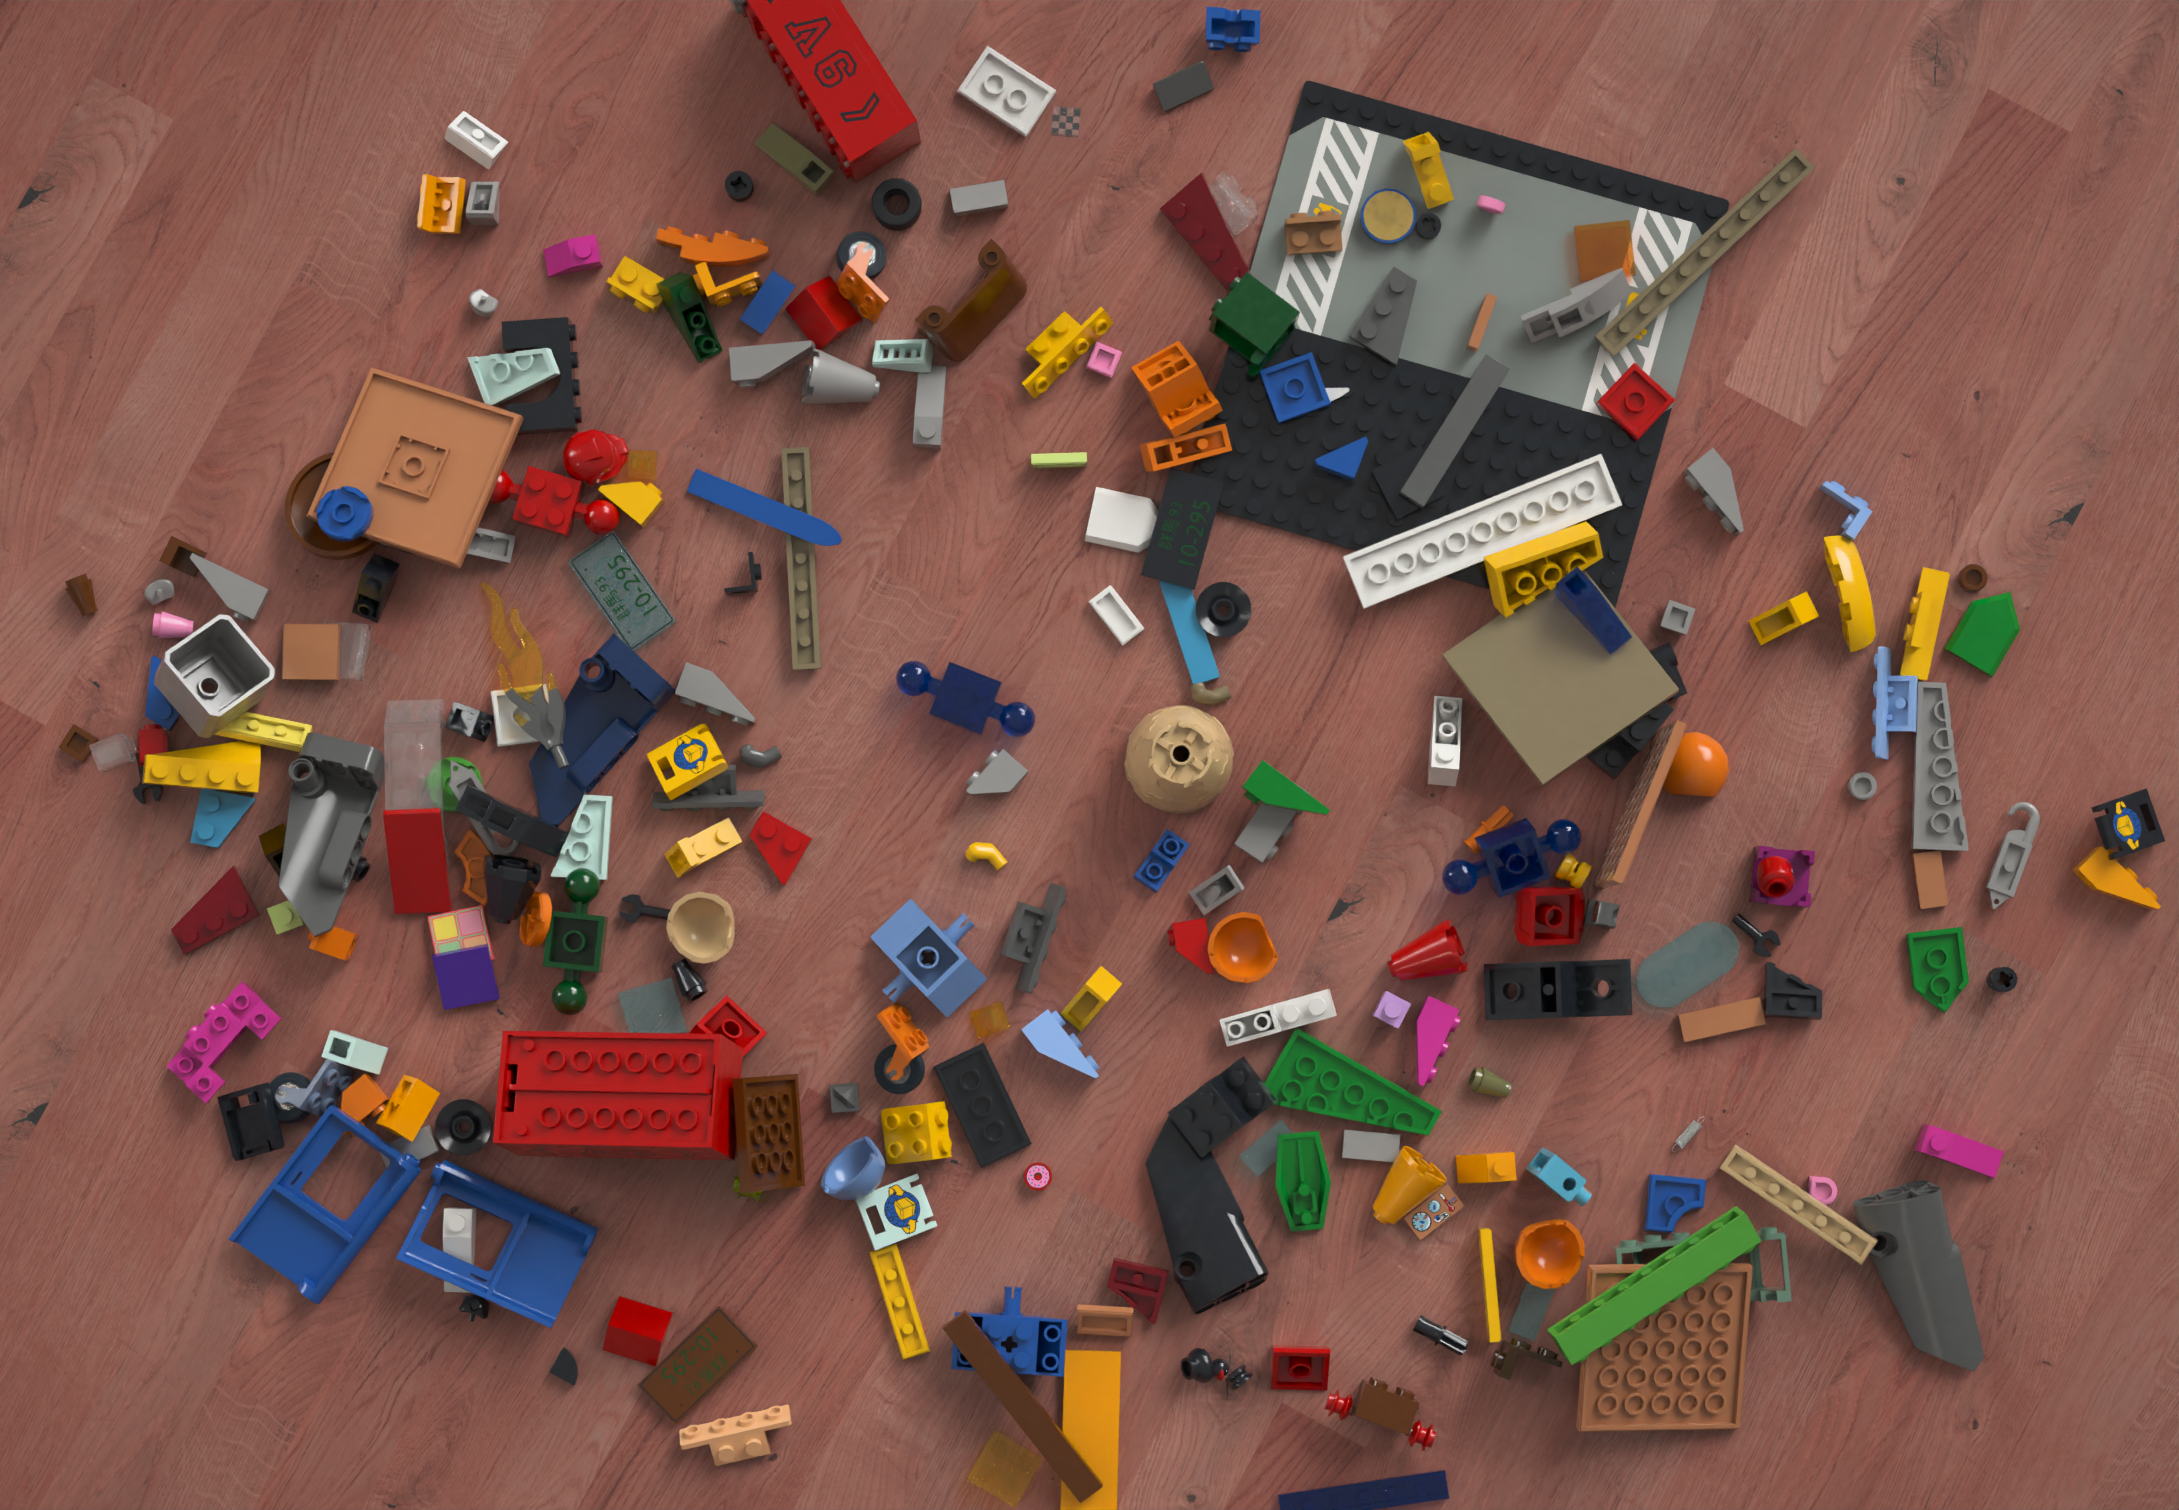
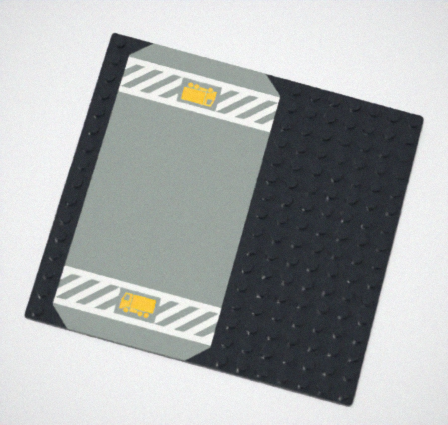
M1306 81L1250 270L1254 278L1300 311L1295 330L1263 369L1312 352L1325 388H1349V392L1332 401L1328 407L1278 424L1260 374L1258 373L1255 377L1248 376L1247 369L1251 362L1228 346L1214 394L1223 411L1216 414L1211 420H1208L1205 428L1226 423L1232 451L1195 460L1192 474L1224 482L1217 507L1218 512L1358 551L1602 454L1622 506L1586 520L1599 534L1603 558L1584 570L1614 608H1616L1673 403L1638 441L1631 437L1596 403L1633 363H1636L1675 399L1712 265L1614 357L1594 337L1727 213L1729 208L1728 200L1317 82ZM1429 132L1438 142L1441 151L1439 155L1454 200L1430 209L1426 207L1410 156L1403 144L1404 140ZM1385 188L1397 189L1406 194L1413 202L1416 211L1415 225L1410 234L1402 241L1391 245L1380 244L1370 239L1360 221L1361 209L1366 199L1375 191ZM1484 195L1504 202L1506 206L1503 214L1497 215L1478 208L1479 196ZM1334 211V215H1341L1342 252L1287 256L1284 222L1286 218H1290V214L1307 213V217L1318 216V212ZM1425 213H1433L1441 221L1440 232L1435 238L1430 240L1421 238L1416 232L1417 220ZM1430 219L1429 222L1426 220L1422 221L1424 224L1422 230L1428 233L1430 230L1432 233L1435 231L1433 228L1434 221ZM1393 267L1417 280L1397 366L1392 365L1349 338ZM1619 268L1623 269L1632 292L1623 301L1599 318L1559 338L1558 333L1531 343L1520 317L1521 315L1571 295V288ZM1488 293L1496 296L1497 299L1479 349L1475 353L1467 350L1466 347L1484 297ZM1486 354L1510 370L1441 478L1440 482L1447 494L1423 508L1396 520L1371 471L1419 445L1422 446L1425 452ZM1361 438H1367L1368 444L1353 482L1315 467V459ZM1484 561L1445 576L1490 589Z

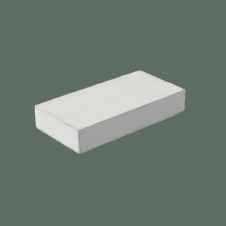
M1111 585L1089 601V604L1122 646L1145 629Z

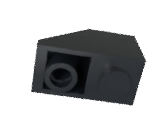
M374 553L361 572L352 613L378 623L395 586L399 563Z

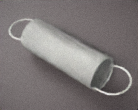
M1694 1120L1676 1139L1675 1142L1681 1149L1702 1128L1700 1126L1701 1123L1698 1124Z

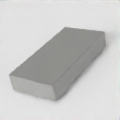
M1344 1130L1342 1158L1394 1162L1399 1152L1400 1135Z

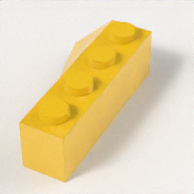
M237 741L145 755L142 784L258 793L261 744Z

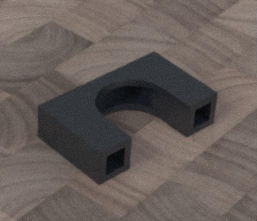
M568 317L501 322L503 350L506 353L549 348L560 367V382L550 397L539 402L507 404V411L522 415L524 418L517 435L578 431V423H582V409L577 407L576 396L581 395L580 380L575 379L574 368H579L578 352H573L572 342L577 341L576 324H571V320Z

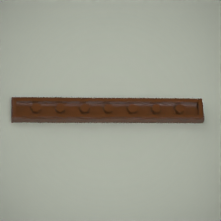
M966 1309L943 1326V1330L1080 1503L1101 1489L1103 1483Z

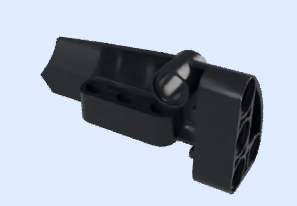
M1168 1116L1146 1161V1168L1173 1264L1174 1280L1180 1285L1193 1313L1196 1315L1261 1285L1267 1280L1269 1271L1243 1223L1244 1216L1212 1152L1210 1151L1201 1158L1172 1118ZM1182 1266H1189L1193 1269L1194 1274L1185 1277L1180 1273L1179 1269Z

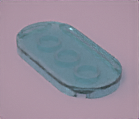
M1708 921L1695 925L1641 962L1636 978V987L1640 996L1647 1003L1657 1007L1668 1008L1678 1005L1732 969L1739 955L1738 940L1733 931L1722 923Z

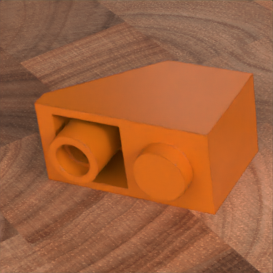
M334 925L331 931L314 937L310 931L307 940L311 942L309 945L310 949L349 961L359 935Z
M363 1074L342 1092L341 1110L365 1126L363 1122L372 1115L373 1118H376L383 1112L385 1103L389 1101V1098L369 1074ZM346 1131L342 1134V1136H347L349 1133L351 1134V1136H354L355 1134H353L350 1131Z

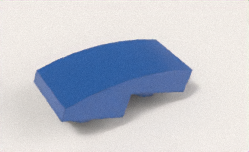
M772 270L740 320L763 335L796 285Z
M1166 829L1133 878L1154 893H1157L1190 844Z

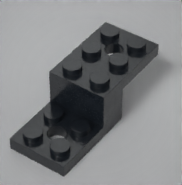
M1630 959L1484 964L1486 1020L1633 1015ZM1602 980L1606 981L1609 986L1605 996H1602L1598 991V985ZM1511 983L1515 984L1518 990L1514 999H1511L1507 994L1508 986Z

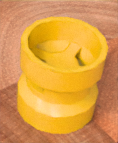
M1567 852L1560 862L1554 877L1559 880H1567L1573 888H1581L1592 866L1586 862L1580 863L1576 861L1575 856Z

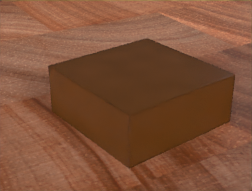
M73 724L59 748L85 763L99 739Z

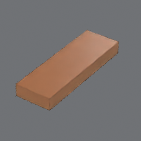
M1760 997L1677 1015L1683 1042L1766 1024Z

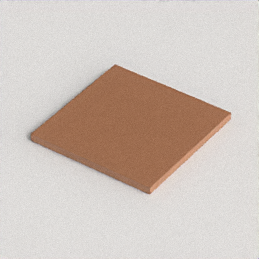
M371 367L307 517L318 522L316 510L320 500L327 492L333 489L337 490L343 486L357 488L368 497L373 507L372 522L361 537L460 569L524 418L522 415Z

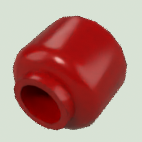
M1771 856L1759 862L1756 868V877L1761 893L1769 897L1778 898L1792 890L1794 876L1792 866L1788 860L1779 856Z

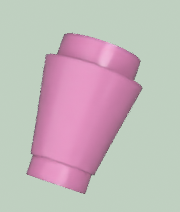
M163 611L162 614L155 613L152 635L159 636V639L188 637L193 633L194 621Z

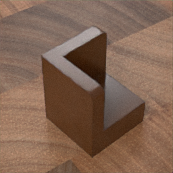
M171 536L159 561L189 576L195 577L199 569L190 559V556L194 553L205 558L207 553Z

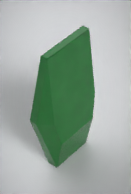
M1319 1131L1278 1134L1275 1188L1290 1230L1293 1232L1323 1229L1331 1179Z

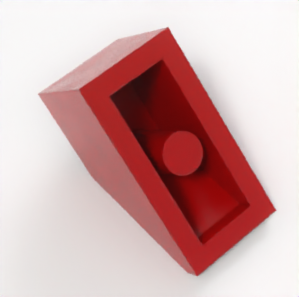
M1206 919L1172 923V929L1167 930L1169 945L1175 946L1177 953L1206 974H1214L1213 965L1208 954L1209 938Z

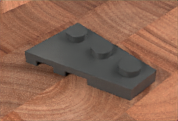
M1393 267L1349 338L1392 365L1397 366L1417 280Z

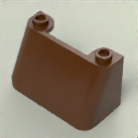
M992 239L988 241L978 255L979 265L986 272V275L951 314L942 307L933 305L924 309L915 319L917 331L926 339H929L930 343L946 358L954 362L966 359L1024 298L1027 292L1026 280L1003 249Z

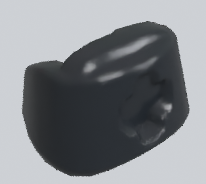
M466 1295L459 1307V1311L470 1313L468 1320L474 1322L475 1315L486 1319L489 1313V1302L476 1295Z

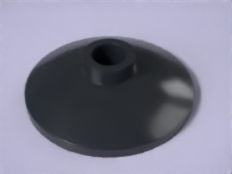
M1214 583L1205 588L1197 600V620L1201 627L1213 636L1222 638L1234 636L1240 633L1250 620L1251 603L1249 597L1242 588L1233 583ZM1226 606L1229 612L1227 615L1222 616L1218 613V608Z
M459 1099L448 1103L438 1114L435 1123V1132L439 1143L447 1151L456 1155H470L481 1150L488 1142L492 1130L491 1119L485 1108L479 1103L468 1099ZM462 1122H467L470 1125V1129L466 1133L460 1130Z

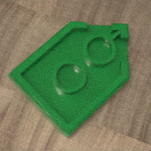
M2007 592L1972 601L1944 650L1992 678L2020 631L2011 593Z
M1962 927L1906 933L1913 990L1945 1014L1953 1001L1969 983Z

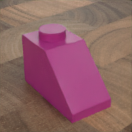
M595 234L568 239L543 249L548 277L603 267L599 241Z

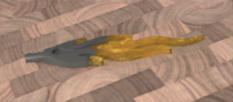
M481 582L480 585L489 595L492 603V637L505 654L513 675V684H511L506 667L502 663H497L502 688L511 702L527 713L531 721L518 713L515 714V719L527 734L541 742L547 750L552 752L559 770L565 769L569 766V763L561 746L564 745L563 733L566 708L557 688L554 674L548 672L546 675V686L550 697V704H548L543 690V660L538 644L519 620L518 609L512 607L510 621L522 642V650L515 644L507 629L501 597L494 588L485 582Z

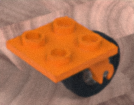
M859 231L847 235L838 246L836 261L842 273L836 285L842 296L850 299L858 307L860 314L875 324L889 301V298L871 281L882 272L886 264V249L876 236L868 232Z
M896 1002L876 1015L896 1044L884 1048L878 1054L874 1064V1074L879 1085L886 1091L893 1094H906L917 1088L922 1082L925 1074V1064L921 1054L930 1046L927 1043L928 1040L925 1033L921 1029L916 1028L911 1021L909 1011L904 1006H901L899 1002Z

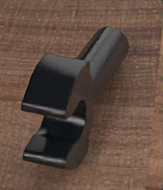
M135 753L141 780L139 785L133 788L135 798L141 804H146L144 792L146 789L151 788L155 801H160L163 794V786L142 784L144 766H139V754Z
M632 894L623 897L622 901L634 903L636 906L633 913L620 912L619 914L626 921L636 923L637 919L641 916L668 920V914L671 909L644 905L641 901V896Z
M1740 913L1732 920L1735 925L1754 940L1753 952L1757 955L1771 957L1770 952L1763 947V942L1766 939L1776 946L1781 945L1777 933L1773 930L1761 932Z

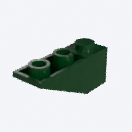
M679 272L657 283L656 285L668 313L697 362L700 363L722 352L723 350L693 276Z

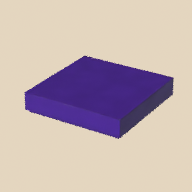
M488 944L432 955L444 1010L500 998Z

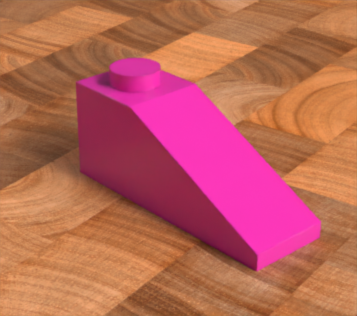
M1923 1124L1914 1150L1993 1178L1996 1177L2004 1151L1927 1124Z

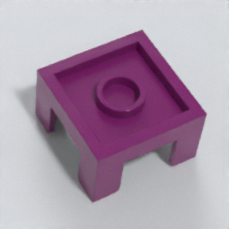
M1767 846L1754 847L1749 903L1800 908L1810 907L1811 893H1808L1810 866L1814 865L1815 851L1775 849ZM1771 856L1785 858L1790 862L1793 869L1794 886L1792 890L1778 898L1764 895L1757 884L1756 868L1759 862Z

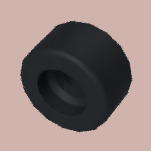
M891 178L883 181L876 188L872 196V209L876 220L883 227L893 231H902L910 228L918 221L922 211V201L918 189L911 182L903 178ZM894 194L904 196L908 202L906 211L899 215L890 213L886 208L888 198Z

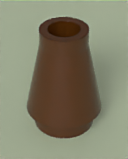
M86 573L65 581L67 586L65 590L80 610L82 617L98 611L92 580H88Z

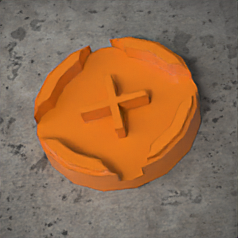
M534 891L525 906V909H527L526 915H521L519 935L522 943L527 944L525 946L537 948L547 936L552 916V905L547 893Z

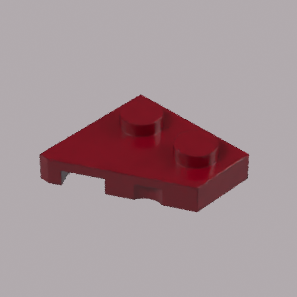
M1114 1257L1107 1287L1115 1294L1124 1298L1126 1303L1133 1309L1136 1308L1148 1318L1150 1323L1156 1324L1168 1270Z

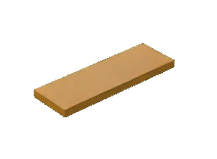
M1065 1350L1063 1434L1103 1483V1487L1080 1503L1061 1479V1510H1117L1121 1351Z

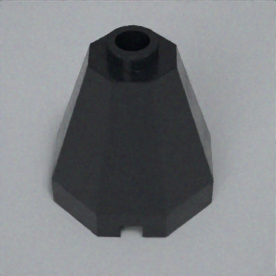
M495 854L494 859L491 860L490 855H485L483 872L489 915L494 917L495 922L510 924L511 920H518L540 882L542 873L540 864L534 862L533 867L527 865L528 859L522 857Z

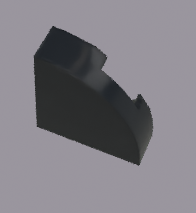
M563 1347L550 1373L574 1386L578 1379V1366L573 1354Z

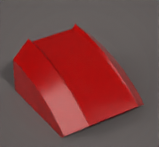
M1521 887L1515 896L1516 918L1514 928L1519 943L1527 946L1580 943L1584 931L1585 896L1582 888Z

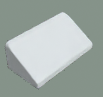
M465 111L448 126L445 134L446 141L487 169L493 166L508 145V141Z

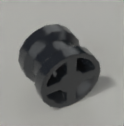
M735 171L730 173L725 180V189L732 200L744 202L752 196L754 185L747 173Z

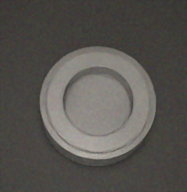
M1866 772L1854 774L1848 781V791L1857 800H1867L1877 790L1875 778Z

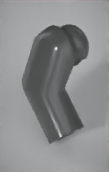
M747 744L742 746L739 751L740 758L745 764L759 769L782 758L777 746L760 752L753 749L752 745Z

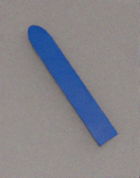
M699 469L695 470L687 489L689 493L808 542L821 546H834L842 542L839 532L827 522Z

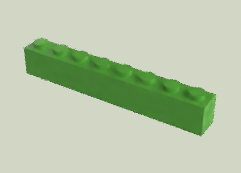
M1735 1206L1548 1328L1547 1331L1562 1356L1571 1365L1586 1360L1589 1354L1597 1348L1609 1345L1613 1338L1620 1333L1632 1330L1637 1325V1322L1646 1316H1652L1659 1312L1661 1307L1669 1301H1675L1682 1297L1684 1292L1692 1286L1705 1282L1708 1276L1715 1271L1728 1267L1732 1260L1741 1254L1744 1255L1751 1252L1755 1245L1761 1242V1239L1746 1213Z

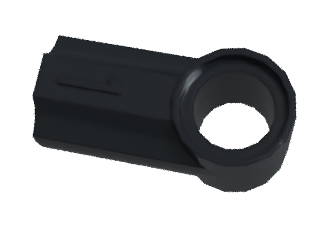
M1666 643L1649 650L1679 688V693L1666 702L1687 694L1688 692L1677 668L1678 661L1671 645Z

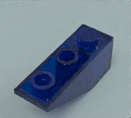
M1578 567L1556 583L1555 596L1610 655L1632 638L1597 587Z

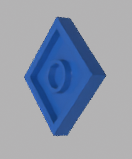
M1312 352L1259 372L1278 424L1331 405Z

